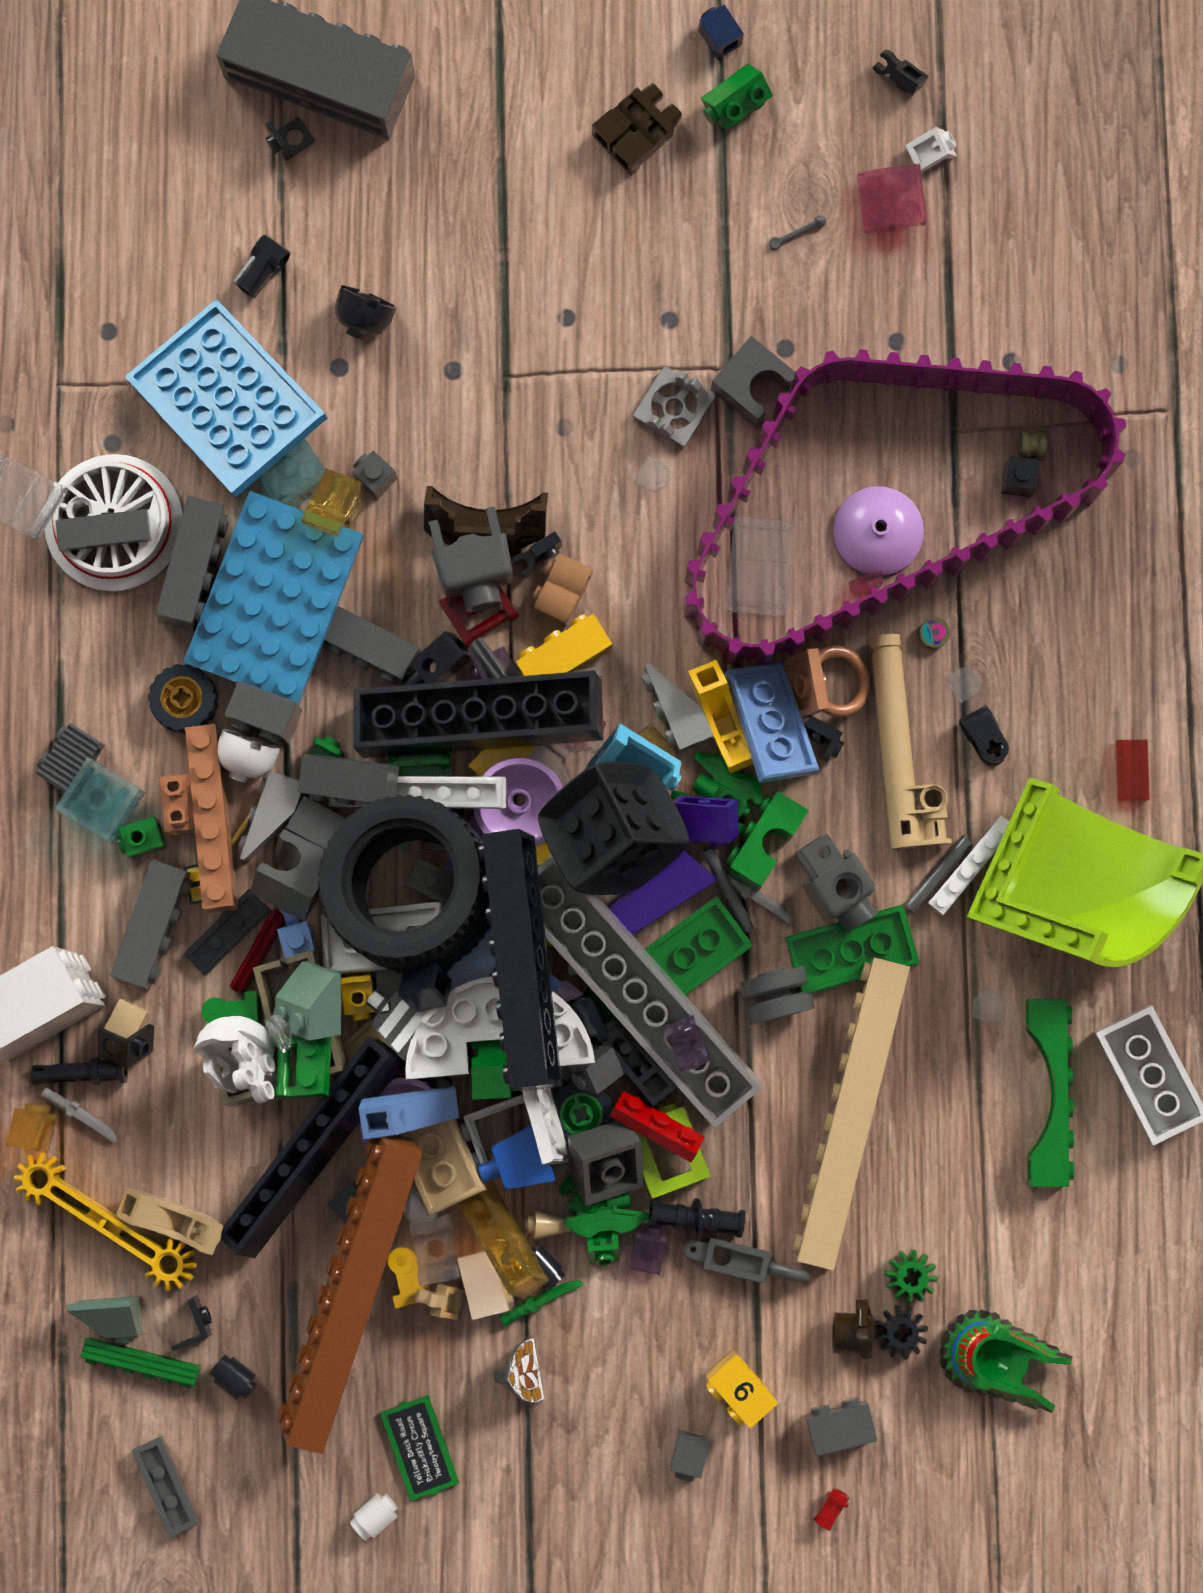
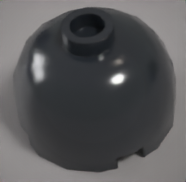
M341 285L335 303L336 317L342 325L347 327L346 334L361 340L364 335L376 336L384 332L390 325L397 309L394 304L376 295L362 293L360 289L347 285Z

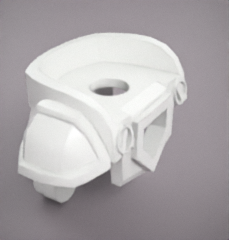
M243 1016L222 1017L207 1024L197 1036L194 1052L203 1056V1071L212 1081L214 1088L230 1093H236L237 1089L241 1091L249 1089L253 1099L258 1104L265 1103L274 1098L275 1092L272 1084L276 1083L277 1070L273 1059L275 1039L271 1032L261 1024ZM217 1064L223 1068L222 1076Z

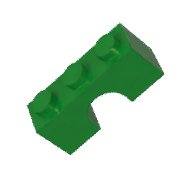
M777 791L773 799L767 796L758 812L763 814L757 824L751 821L742 835L747 841L741 849L735 847L726 862L731 865L727 874L758 892L777 863V860L767 855L762 846L763 838L768 835H778L789 842L809 810Z

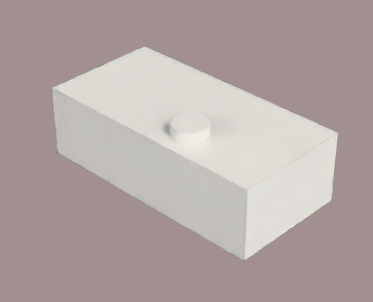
M1147 1005L1094 1031L1153 1146L1203 1122V1103L1152 1005Z

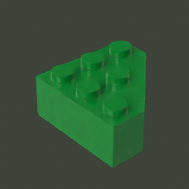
M500 1040L471 1042L472 1050H475V1055H472L471 1058L472 1099L514 1098L513 1091L519 1090L509 1089V1084H506L504 1081L503 1066L507 1065L506 1052L501 1050Z

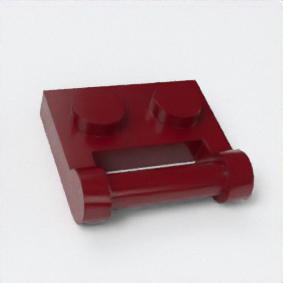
M501 586L498 589L502 601L500 605L503 609L468 631L463 623L484 610L467 612L462 596L453 598L446 596L438 601L467 649L473 641L509 619L513 621L519 617Z

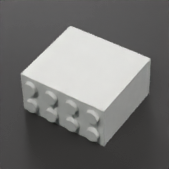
M52 946L0 975V1061L14 1059L106 1006L102 1000L106 995L101 985L97 981L93 982L87 973L91 971V967L83 955L79 956L76 952Z

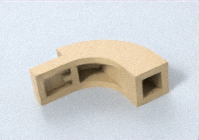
M126 1187L116 1213V1217L131 1225L172 1237L209 1255H213L216 1246L220 1242L221 1232L224 1225L217 1222L218 1220L199 1211L130 1187Z

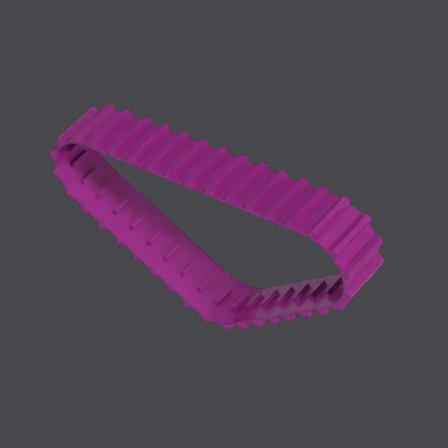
M859 349L855 358H839L834 351L826 352L823 363L816 365L811 370L800 367L795 372L790 390L791 394L780 393L773 414L775 421L765 420L761 428L758 441L760 449L750 448L746 455L743 468L745 477L734 476L728 495L730 504H719L715 511L712 526L715 532H703L697 553L700 556V560L689 561L686 570L685 583L692 588V591L685 596L684 617L695 620L700 630L697 641L702 648L713 645L717 650L725 653L727 664L734 665L739 658L747 660L756 659L760 665L770 664L772 656L784 650L791 656L800 653L806 639L813 637L821 643L827 639L832 626L840 624L847 630L854 626L861 612L866 610L872 616H875L881 612L889 598L894 597L901 603L908 599L915 585L920 583L923 587L929 589L936 584L943 571L947 570L955 576L962 572L970 558L974 557L982 563L990 557L998 544H1001L1008 550L1015 546L1026 530L1033 536H1036L1044 530L1053 517L1062 523L1069 519L1080 503L1090 506L1108 486L1106 479H1110L1124 461L1126 454L1118 448L1119 436L1127 427L1126 421L1123 418L1115 417L1112 408L1108 404L1111 392L1107 388L1096 391L1090 385L1083 383L1082 372L1076 370L1068 378L1054 376L1051 366H1043L1039 374L1023 372L1021 363H1013L1009 371L993 370L991 362L987 360H982L978 369L962 367L960 359L953 357L947 366L932 365L929 355H920L917 363L901 362L897 352H890L886 361L870 359L868 351ZM847 380L854 381V383L869 382L887 386L892 384L914 386V388L944 389V391H970L977 394L993 393L1004 394L1005 396L1035 397V399L1048 398L1076 407L1096 428L1098 442H1101L1102 457L1096 465L1097 468H1100L1096 481L1090 477L1082 485V490L1071 495L1065 492L1059 496L1055 503L1043 509L1038 505L1033 508L1029 516L1015 523L1013 519L1006 521L1002 527L1003 529L989 536L984 532L978 536L975 543L961 550L956 546L951 549L948 556L934 563L929 559L924 562L921 567L922 569L906 577L901 573L897 575L894 583L880 590H877L875 586L869 590L868 596L852 604L847 600L842 603L840 610L826 617H822L819 614L815 616L813 623L797 631L793 627L788 629L786 636L769 643L767 639L761 640L760 644L740 642L741 639L736 637L733 640L722 635L717 630L718 625L715 622L710 624L701 610L704 609L705 603L704 598L697 599L696 582L704 583L706 571H703L707 560L710 555L715 558L717 557L720 547L716 544L725 528L732 530L735 523L732 515L739 502L747 503L751 492L747 488L755 473L763 474L766 463L762 461L770 446L777 448L781 435L778 432L786 418L792 421L796 412V408L793 405L800 396L803 395L806 398L810 394L812 387L825 382L829 384L833 383V381Z

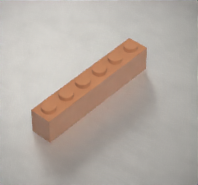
M216 724L185 727L202 909L208 914L236 911L239 908L225 768L220 764L217 752L221 730Z

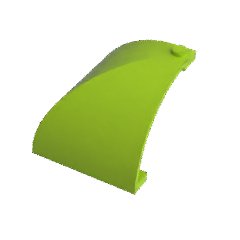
M1029 777L967 917L981 924L1105 967L1126 966L1148 956L1173 933L1194 902L1203 883V853L1162 842L1117 824L1059 795L1060 789L1054 784Z

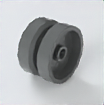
M804 966L788 970L781 968L758 974L756 978L739 982L744 999L763 998V1002L750 1005L746 1009L750 1025L815 1009L811 993L805 991L791 994V989L804 986L808 982Z

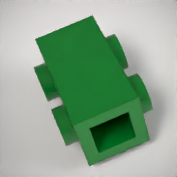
M746 64L701 97L706 108L703 110V113L711 125L717 124L724 130L738 125L741 119L752 111L760 109L767 100L773 97V94L763 73L750 64Z

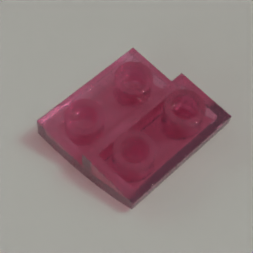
M920 164L881 168L857 175L864 233L894 231L896 227L922 226L927 223Z

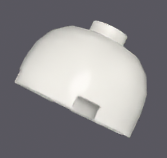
M222 729L217 752L221 766L230 771L229 777L246 783L248 778L263 777L273 768L280 748L253 736L247 737L237 731Z

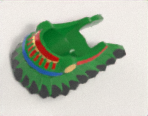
M982 1309L980 1311L969 1310L965 1315H958L955 1322L949 1325L948 1330L945 1331L941 1339L942 1347L940 1354L942 1357L940 1365L945 1369V1376L950 1381H953L954 1385L963 1388L968 1393L976 1391L979 1395L989 1394L998 1399L1002 1398L1007 1402H1017L1021 1406H1027L1034 1410L1041 1408L1053 1413L1055 1405L1039 1395L1037 1391L1023 1385V1376L1027 1373L1031 1358L1046 1364L1070 1365L1073 1356L1061 1353L1058 1347L1048 1344L1044 1340H1038V1337L1034 1336V1334L1027 1333L1023 1329L1013 1326L1008 1319H1001L1000 1315L996 1312L990 1314V1312Z

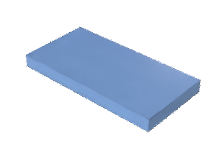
M777 662L727 670L724 676L728 682L730 694L759 782L765 783L817 774L819 767L784 663Z

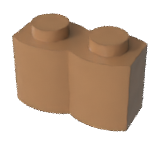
M559 554L556 560L551 558L544 572V575L548 577L543 587L537 586L531 602L535 604L533 607L534 612L567 627L589 583L593 569L562 554Z

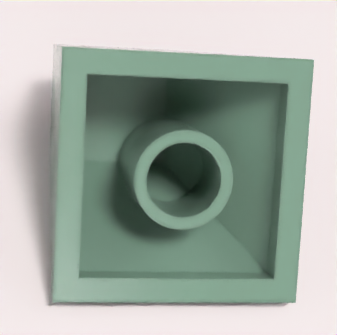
M140 1296L78 1300L66 1305L67 1312L103 1337L115 1338V1343L134 1342V1336L142 1334Z

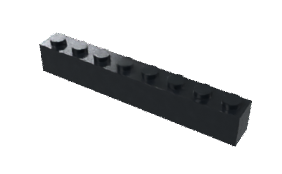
M371 1037L365 1040L329 1087V1096L320 1099L225 1223L221 1232V1240L237 1255L256 1258L360 1122L359 1106L361 1099L379 1097L406 1061L401 1059L386 1043Z

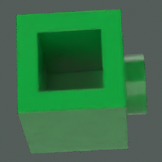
M154 816L119 827L121 836L117 837L118 846L121 853H127V857L131 859L168 848L159 819Z

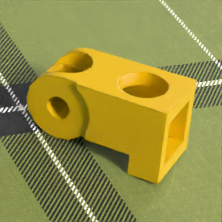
M398 1247L388 1257V1266L396 1275L400 1294L392 1296L395 1309L418 1303L414 1301L417 1289L425 1290L415 1253L410 1248Z

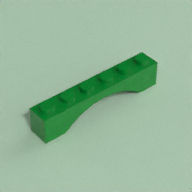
M1067 999L1025 1000V1031L1036 1043L1044 1058L1051 1090L1050 1108L1045 1127L1036 1144L1027 1154V1186L1069 1187V1180H1074V1162L1069 1161V1149L1074 1147L1073 1130H1069V1118L1073 1117L1074 1105L1073 1099H1068V1086L1073 1085V1069L1068 1068V1055H1072L1073 1041L1072 1037H1068L1067 1024H1072V1007L1067 1006Z

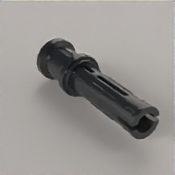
M99 1057L90 1059V1062L32 1065L31 1068L34 1070L31 1071L33 1085L90 1081L91 1084L100 1085L104 1081L127 1083L128 1068L126 1069L109 1060H100Z

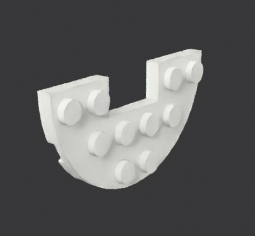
M493 976L469 981L454 988V990L449 992L447 1006L430 1009L420 1020L421 1022L415 1031L413 1039L410 1041L406 1059V1080L470 1074L467 1043L500 1040V1033H503L502 1020L498 1019L496 1012V1002L500 1001L499 988L495 987ZM552 992L560 1066L595 1063L591 1040L580 1018L561 997Z

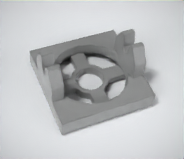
M664 365L634 413L633 418L680 447L685 448L716 396L703 389L698 379H691L684 371L676 373ZM667 386H682L676 396L667 398L658 393ZM689 392L693 394L696 400V414L686 409L684 400ZM671 400H677L683 406L682 412L677 416L669 415L665 409L666 404ZM653 401L662 406L664 416L661 420L652 413ZM681 418L689 422L687 426L680 429H674L670 424L672 420Z

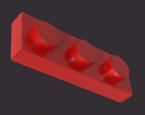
M625 1091L622 1092L610 1114V1117L691 1163L705 1139L704 1136L698 1134L694 1129L682 1125L670 1118L666 1113L654 1109L642 1102L638 1097L632 1096Z

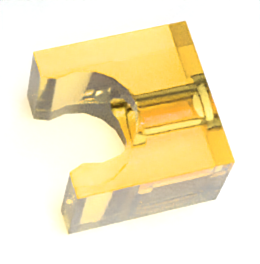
M326 468L305 510L302 524L338 537L343 526L351 529L360 511L361 482Z

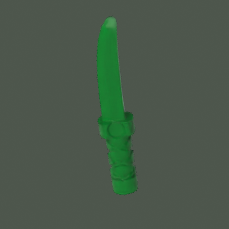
M577 1280L569 1281L553 1287L549 1292L544 1291L535 1297L530 1296L525 1299L526 1302L518 1307H514L511 1311H507V1313L501 1314L499 1318L504 1327H506L511 1322L513 1323L515 1320L530 1314V1312L532 1314L539 1311L538 1307L581 1287L583 1282Z

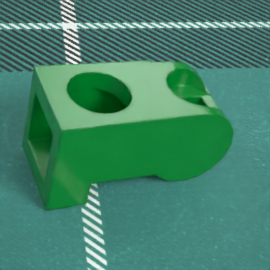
M259 991L244 992L245 1000L226 1001L215 997L210 998L202 1006V1017L208 1023L222 1017L243 1016L257 1023H263L262 1002Z

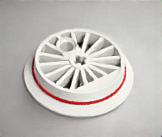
M103 455L80 463L71 469L56 485L46 507L44 521L45 536L53 558L71 578L97 590L124 591L149 582L169 565L183 511L176 490L166 476L156 467L132 456ZM109 471H120L112 498ZM102 473L105 501L91 479V476ZM128 473L137 476V480L122 497ZM86 480L97 501L88 499L75 488L82 481ZM145 482L153 489L130 503ZM71 493L76 496L68 504H65ZM151 502L150 509L148 510L151 541L138 542L137 555L134 554L129 544H122L132 561L131 563L120 566L118 545L110 546L113 568H101L107 546L98 547L93 566L83 562L93 548L81 549L76 556L71 551L60 552L58 550L55 520L62 519L63 511L67 512L69 518H76L78 509L84 506L89 507L88 516L133 511Z

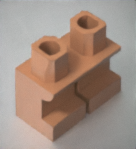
M190 774L159 777L165 833H168L170 837L194 835L195 827Z

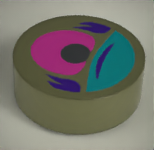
M929 618L919 628V639L925 647L938 649L945 645L949 639V626L941 618Z

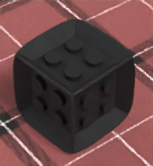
M602 762L587 768L547 801L538 814L542 835L561 874L575 891L587 895H622L636 890L676 860L689 844L685 824L664 783L651 768L636 763Z

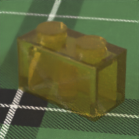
M25 1103L24 1108H14L6 1145L37 1152L49 1151L57 1114L49 1112L50 1106L36 1103Z

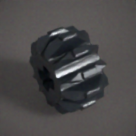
M895 1305V1316L893 1317L887 1310H884L882 1313L888 1321L884 1323L881 1320H877L875 1323L878 1327L884 1329L882 1332L875 1333V1338H886L879 1348L885 1351L892 1346L890 1350V1357L892 1358L897 1356L899 1349H901L903 1359L909 1358L908 1348H911L915 1354H919L920 1350L915 1343L917 1341L922 1344L927 1343V1339L919 1336V1333L928 1331V1326H916L923 1319V1316L918 1313L911 1318L913 1308L907 1306L902 1315L900 1306ZM903 1324L904 1328L909 1329V1333L904 1334L903 1340H900L897 1335L894 1336V1332L898 1331V1325Z

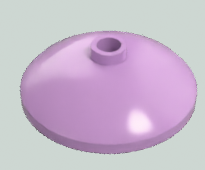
M868 487L855 492L841 505L834 520L833 538L839 555L851 568L869 576H888L903 570L915 559L922 546L924 525L919 510L906 495L888 487ZM883 523L886 526V530L883 532L877 531L875 524Z
M513 757L494 764L482 777H506V808H473L479 827L484 834L521 829L535 836L536 846L544 843L545 839L539 826L538 814L547 801L563 788L561 781L547 765L535 759ZM521 794L525 797L523 803L517 804L513 801L514 796Z

